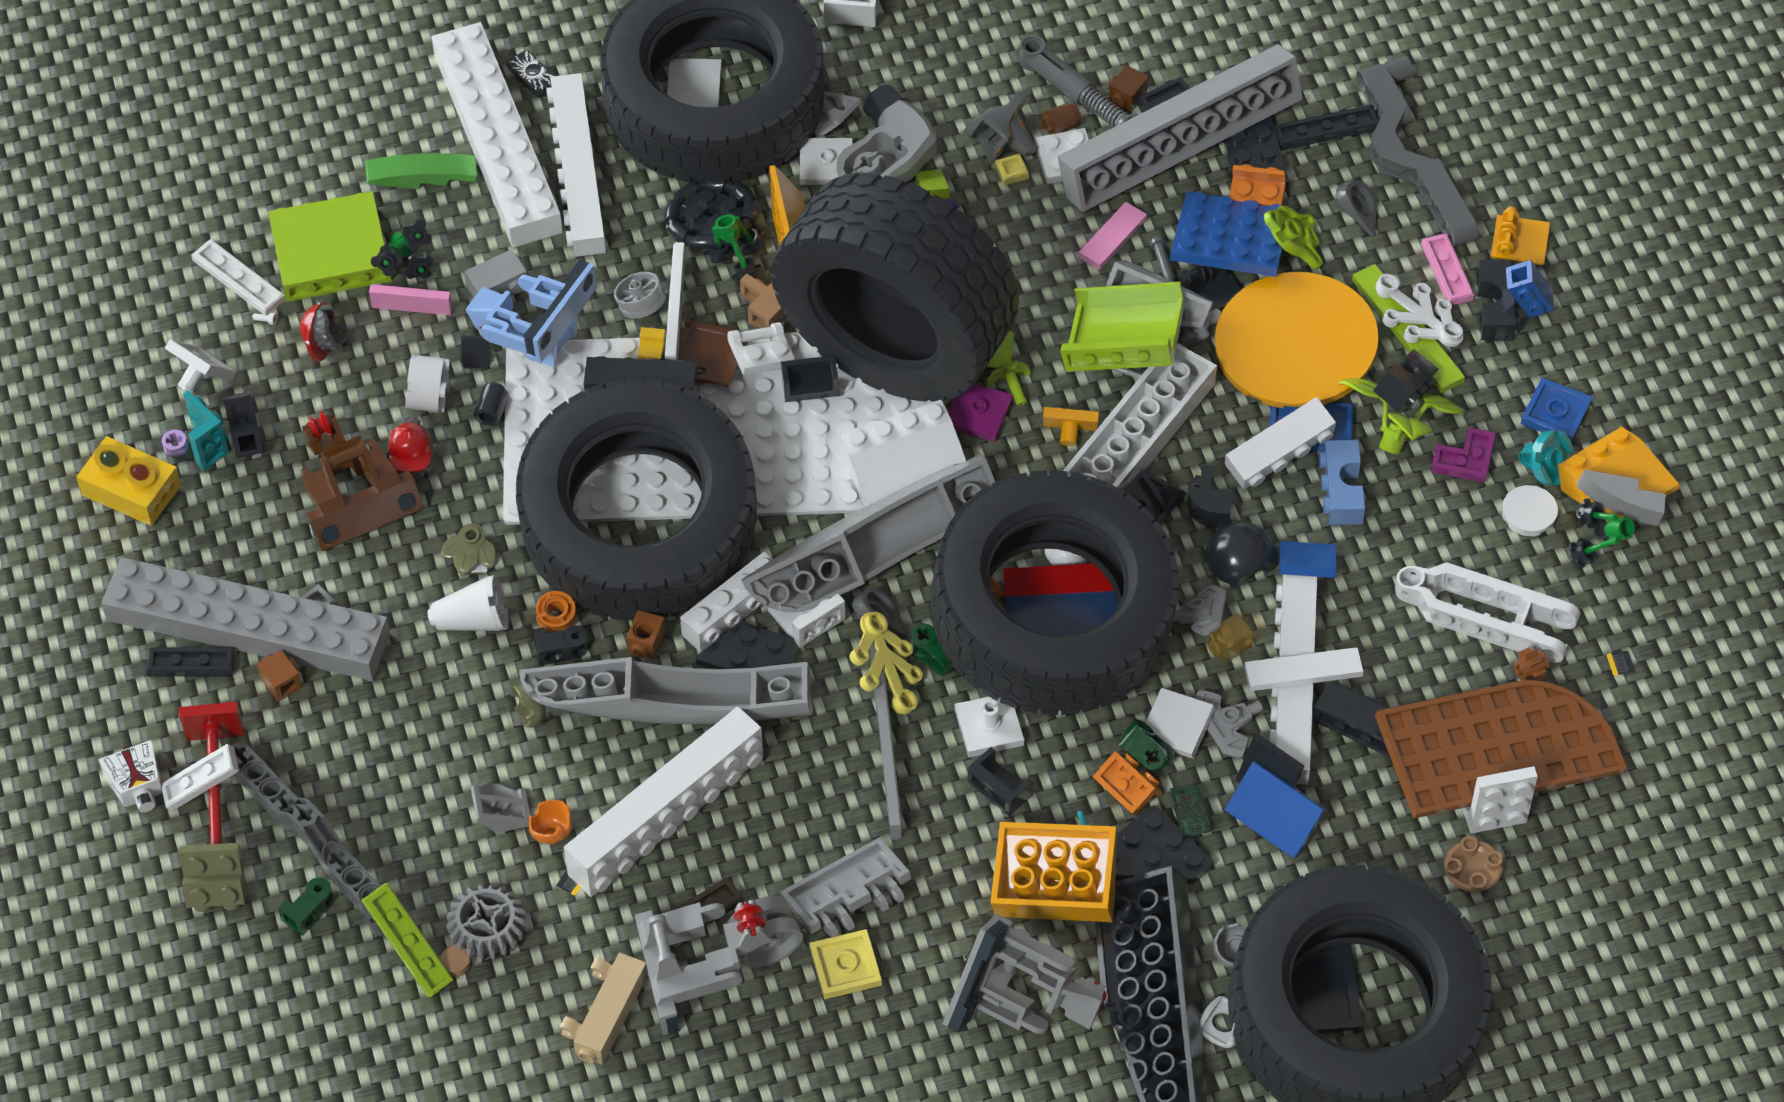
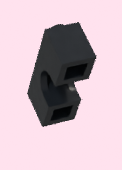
M1479 260L1476 273L1477 296L1488 297L1497 301L1494 303H1482L1479 317L1481 341H1513L1515 330L1520 329V314H1515V308H1518V303L1507 289L1506 267L1512 266L1511 260Z
M1413 349L1403 358L1399 365L1395 364L1388 370L1373 392L1399 412L1405 405L1410 408L1416 400H1419L1425 392L1427 393L1437 381L1434 376L1439 369Z

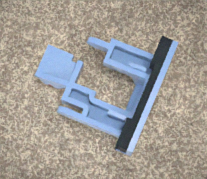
M580 259L566 277V280H568L566 284L539 275L538 278L521 275L518 279V284L523 290L529 292L531 305L547 309L543 316H537L532 324L520 320L518 313L511 311L513 303L511 292L505 291L502 295L482 287L466 308V312L470 316L475 328L480 330L485 340L527 354V359L543 362L547 366H554L557 362L556 357L569 339L576 336L578 314L597 289L594 265Z

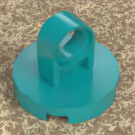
M1548 430L1542 432L1537 437L1535 443H1527L1519 453L1518 458L1522 465L1533 470L1535 478L1540 483L1550 486L1560 485L1558 464L1569 458V453H1573V446L1570 438L1564 432Z

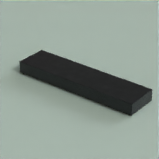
M1372 104L1274 125L1280 150L1283 151L1375 131L1379 118Z

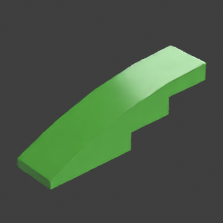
M420 153L388 156L366 160L365 162L367 184L418 190L421 183L446 186L449 179L475 182L477 178L475 155Z

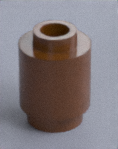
M1065 103L1044 111L1043 118H1041L1042 128L1046 133L1049 132L1050 135L1073 129L1082 121L1080 110L1074 103Z

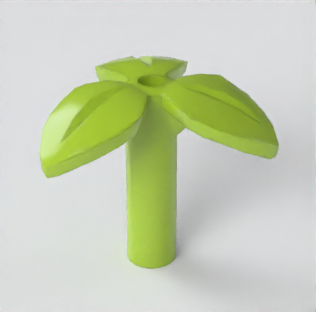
M1015 360L1005 363L999 369L994 370L989 376L986 385L990 388L1000 378H1005L1016 405L1019 407L1026 404L1027 400L1016 374L1030 375L1031 373L1027 364Z

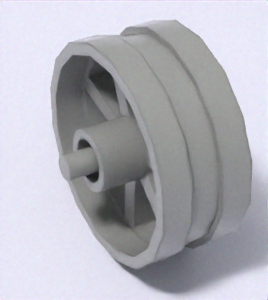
M638 272L624 278L616 286L614 298L625 317L636 319L656 312L665 301V292L656 274Z

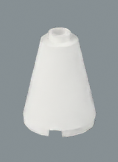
M494 575L487 576L433 602L431 609H428V618L431 626L435 625L437 630L502 631L508 629L509 613L508 608L504 609L503 600L506 598L499 578Z

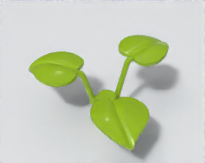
M1349 378L1341 380L1338 384H1346L1366 396L1379 398L1382 401L1383 415L1380 430L1384 434L1379 447L1392 454H1400L1405 438L1409 437L1413 441L1420 436L1432 433L1433 429L1430 426L1419 421L1427 408L1434 407L1446 413L1465 414L1464 409L1444 397L1434 394H1423L1421 399L1425 403L1414 418H1408L1398 413H1388V403L1373 392L1378 384L1372 381ZM1388 417L1392 420L1390 425H1387Z

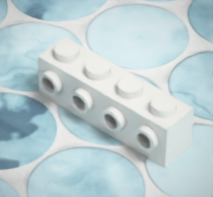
M1316 397L1227 453L1225 465L1243 490L1249 486L1256 487L1265 480V476L1273 471L1275 473L1280 472L1288 465V461L1295 457L1299 459L1305 456L1311 450L1310 447L1316 443L1323 444L1331 439L1334 435L1336 422Z
M765 552L761 553L680 617L682 636L698 651L702 652L762 605L747 591L741 579L771 561L772 558Z

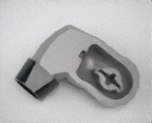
M881 85L868 95L863 104L865 114L876 129L872 130L863 139L843 149L837 158V173L839 177L851 173H858L859 175L862 173L880 174L882 178L887 175L907 182L937 153V137L933 127L924 114L912 105L908 98L891 85Z

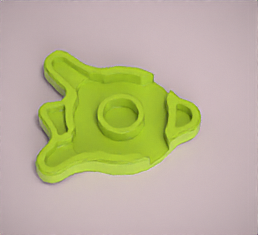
M1280 206L1264 214L1266 225L1271 230L1275 240L1285 251L1300 257L1314 270L1322 266L1323 261L1315 250V247L1320 242L1313 230L1316 223L1311 214L1302 215L1287 206Z

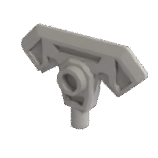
M1216 585L1207 587L1198 593L1197 598L1191 600L1186 605L1180 606L1179 610L1175 611L1173 622L1180 621V624L1194 623L1191 626L1194 632L1202 636L1209 635L1222 624L1227 591Z
M1199 690L1195 699L1213 704L1215 707L1214 714L1207 727L1211 737L1223 755L1239 759L1243 758L1249 737L1237 731L1252 721V715L1263 711L1261 703L1257 700L1247 706L1245 703H1239L1220 709L1221 695Z

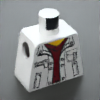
M151 740L98 759L105 779L123 806L128 807L136 804L140 812H148L155 807L153 797L160 795L162 788L157 758Z

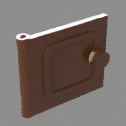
M686 318L684 329L680 336L678 361H693L697 364V370H705V373L697 372L698 385L709 383L729 388L739 366L728 342V332L735 329L696 322ZM743 342L742 345L747 346L748 342Z

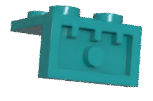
M187 390L183 393L190 422L195 427L188 435L196 465L204 472L229 454L226 443L228 437L223 431L222 426L224 422L220 415L215 411L212 413L208 410L200 396H194Z

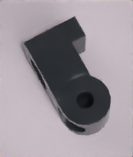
M571 626L565 631L546 633L545 627L533 629L539 666L578 659L587 654L588 634L581 626Z

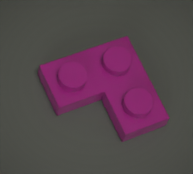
M1468 427L1464 449L1436 444L1431 472L1485 483L1495 432Z

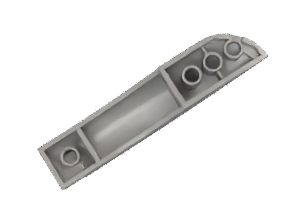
M978 455L959 465H950L856 511L790 548L741 579L744 587L753 598L764 606L780 612H801L818 606L826 598H832L836 594L842 595L865 584V581L888 567L942 539L948 524L957 511L961 509L962 505L972 496H975L977 492L988 485L991 487L992 483L995 482L985 457Z
M632 657L519 670L523 688L538 703L557 709L603 718L659 724H716L737 706L753 721L812 715L813 712L811 675L808 662L744 669H692L633 661Z

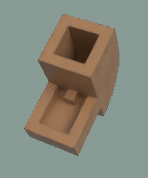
M746 274L740 280L741 297L751 302L748 306V323L757 329L770 327L772 323L780 322L782 324L785 318V310L781 309L776 299V291L773 290L772 283L767 287L762 280L755 279Z

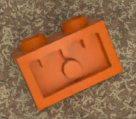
M1248 164L1233 166V179L1229 195L1232 200L1240 202L1253 200L1259 205L1266 206L1272 204L1283 205L1286 188L1285 171L1274 167L1267 169L1256 168Z
M1115 751L1092 777L1128 811L1136 816L1154 795L1161 796L1163 792L1157 787L1160 782L1148 771L1145 774L1137 769L1140 763L1130 754L1126 753L1123 756Z

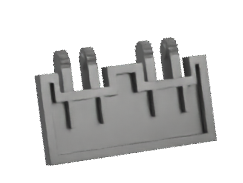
M879 837L780 891L781 897L786 900L790 910L810 934L823 928L828 936L832 938L839 936L837 927L831 921L835 918L841 922L847 931L855 927L854 922L842 905H845L850 912H853L873 901L884 912L889 909V905L882 892L887 890L897 903L905 900L903 892L892 878L894 877L901 885L909 881L911 876L910 871Z

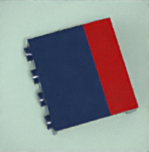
M1093 564L1002 568V589L1005 595L1006 613L1016 622L1033 631L1055 636L1084 633L1104 623L1118 608L1112 585L1107 577Z

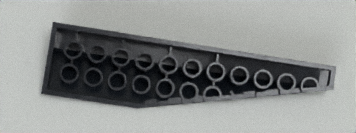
M1168 866L1115 882L1112 922L1095 921L1100 983L1105 985L1104 990L1107 997L1104 1003L1108 1006L1111 1015L1110 1020L1120 1039L1119 1045L1128 1061L1127 1067L1140 1102H1207L1203 1035L1200 1023L1201 1014L1187 881L1175 868Z

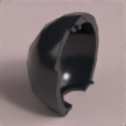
M1246 521L1232 522L1221 526L1214 532L1206 546L1205 560L1210 571L1219 580L1237 587L1246 583L1248 578L1258 571H1264L1266 574L1274 570L1276 567V548L1272 538L1258 525Z

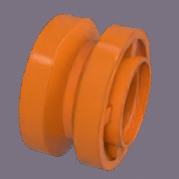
M550 591L539 598L536 604V621L539 628L545 627L546 633L565 631L568 627L574 626L576 620L575 603L569 595L561 591ZM552 611L562 612L559 616H552L549 613Z

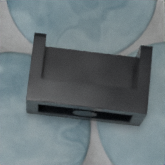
M835 355L781 361V377L785 403L839 396Z
M992 747L968 767V783L1009 817L1033 796L1034 782L1028 778L1024 783H1021L996 762V750Z

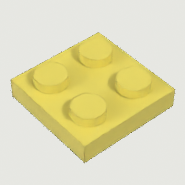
M867 929L809 943L824 999L882 986L881 976Z

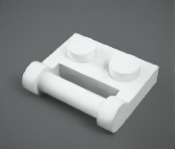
M780 322L772 323L770 327L743 332L733 330L728 332L729 345L743 375L780 369L781 361L795 360ZM772 337L774 340L770 342L753 344L748 346L742 345L743 342L765 339Z

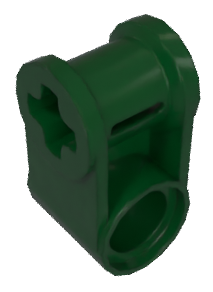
M925 623L916 625L911 634L912 655L929 666L936 674L946 676L953 666L939 644L934 627Z
M1135 718L1117 741L1124 751L1132 755L1149 770L1168 767L1174 760L1173 748L1159 737L1148 724L1140 719Z

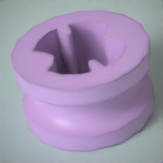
M170 430L163 435L162 445L165 454L170 457H180L187 452L188 443L182 431ZM178 441V445L172 446V442Z

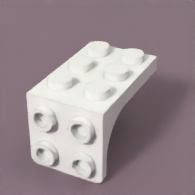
M1534 766L1477 777L1471 807L1462 808L1471 834L1527 823L1538 777Z

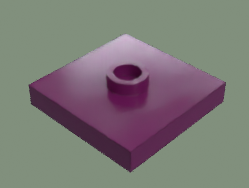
M974 384L970 389L955 397L948 410L955 431L996 442L1012 404L1013 395Z

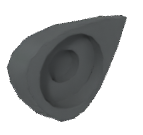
M1361 181L1347 182L1340 185L1336 189L1337 204L1373 237L1376 227V204L1370 187Z
M870 587L855 596L852 601V607L856 612L855 617L858 620H861L862 616L868 612H879L886 618L889 631L903 638L907 637L906 630L894 604L881 589Z

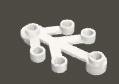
M1382 274L1376 283L1377 294L1386 299L1391 297L1409 311L1386 310L1382 318L1386 326L1396 327L1398 322L1427 324L1432 329L1419 328L1416 325L1407 326L1403 335L1404 339L1409 343H1417L1420 338L1437 339L1442 344L1450 347L1461 344L1463 330L1458 323L1452 320V304L1446 299L1437 300L1434 312L1441 317V321H1439L1433 315L1430 300L1431 288L1427 284L1418 283L1413 291L1414 298L1419 300V306L1398 290L1399 281L1395 276Z

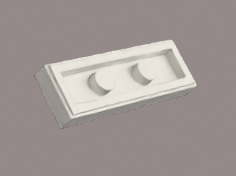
M226 744L161 783L166 808L173 811L239 772L234 747Z

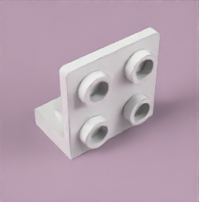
M836 594L832 598L822 600L818 606L809 610L780 612L768 607V612L786 633L794 638V642L801 648L845 620V601L839 594Z

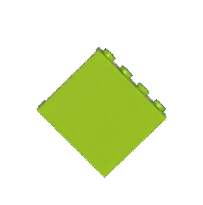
M373 191L268 211L286 302L392 281L391 276H385L381 269L371 265V258L377 256L380 247L384 245Z
M1181 282L1075 288L1077 308L1069 343L1062 344L1060 350L1066 372L1173 366L1185 306Z

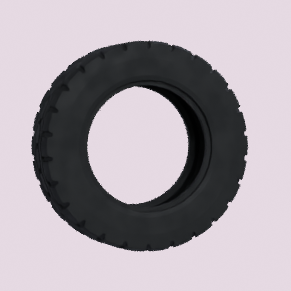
M875 173L846 174L822 186L813 195L786 237L780 243L774 255L771 268L773 290L776 291L775 296L781 309L785 310L784 314L792 326L799 329V334L809 345L816 347L819 354L823 357L835 355L836 364L839 365L840 370L855 379L860 378L862 383L877 390L884 389L886 393L897 397L905 398L907 396L910 400L924 402L928 400L931 402L945 401L948 398H955L970 389L978 381L1015 323L1019 306V290L1016 286L1015 275L1012 269L1008 267V261L998 247L993 246V240L981 228H976V223L960 210H954L952 204L936 194L934 196L930 195L928 190L912 183L907 185L904 180L887 175L882 178L880 174Z

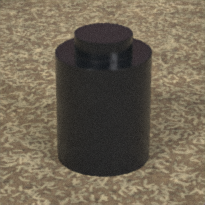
M491 383L483 386L473 413L474 418L479 423L487 426L499 424L509 397V393L503 385Z

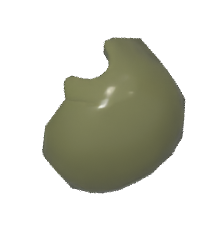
M522 684L512 686L511 696L519 698V704L514 709L523 715L524 726L536 727L541 724L545 718L546 705L532 699Z

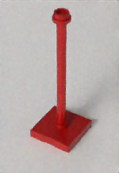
M237 702L179 707V719L187 741L207 739V756L219 749L218 738L245 736L244 723ZM220 783L209 789L211 844H222Z

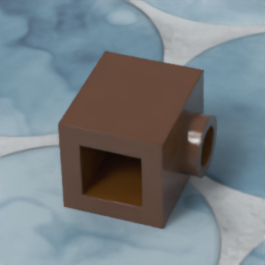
M1126 65L1118 76H1114L1108 85L1110 102H1114L1117 107L1131 113L1138 105L1137 97L1148 93L1149 76Z

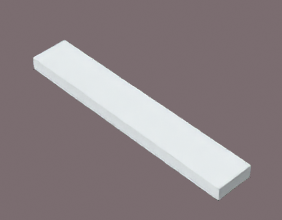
M684 243L673 244L665 360L678 361L685 273Z

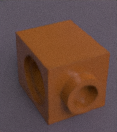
M637 610L626 636L628 653H632L638 658L655 659L666 633L664 617Z

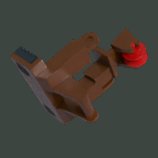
M320 411L319 418L313 419L311 416L308 417L309 422L302 426L307 446L315 456L320 453L323 455L320 458L322 469L310 473L308 468L304 467L301 469L302 476L300 478L307 496L316 507V510L308 512L306 515L321 551H325L424 508L414 478L410 472L405 471L397 474V471L374 439L368 440V450L360 436L345 441L337 419L333 414L324 415ZM351 467L357 476L364 474L372 487L342 498L333 474Z

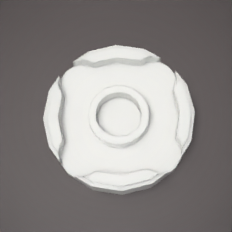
M1524 485L1516 487L1506 495L1503 501V520L1509 524L1508 527L1512 531L1520 535H1541V532L1552 529L1557 520L1558 505L1554 497L1547 490L1538 486Z

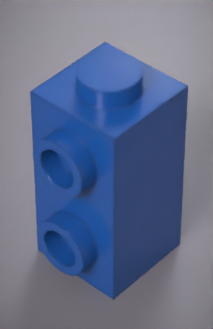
M1532 260L1506 267L1507 289L1528 317L1539 316L1554 310L1552 287Z

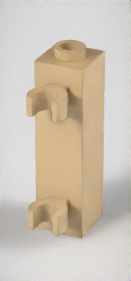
M620 952L613 965L600 958H595L591 965V969L594 970L592 976L605 981L583 1024L572 1018L565 1017L560 1025V1028L563 1029L561 1035L568 1039H574L575 1054L587 1063L596 1062L601 1065L604 1064L648 977L646 962Z

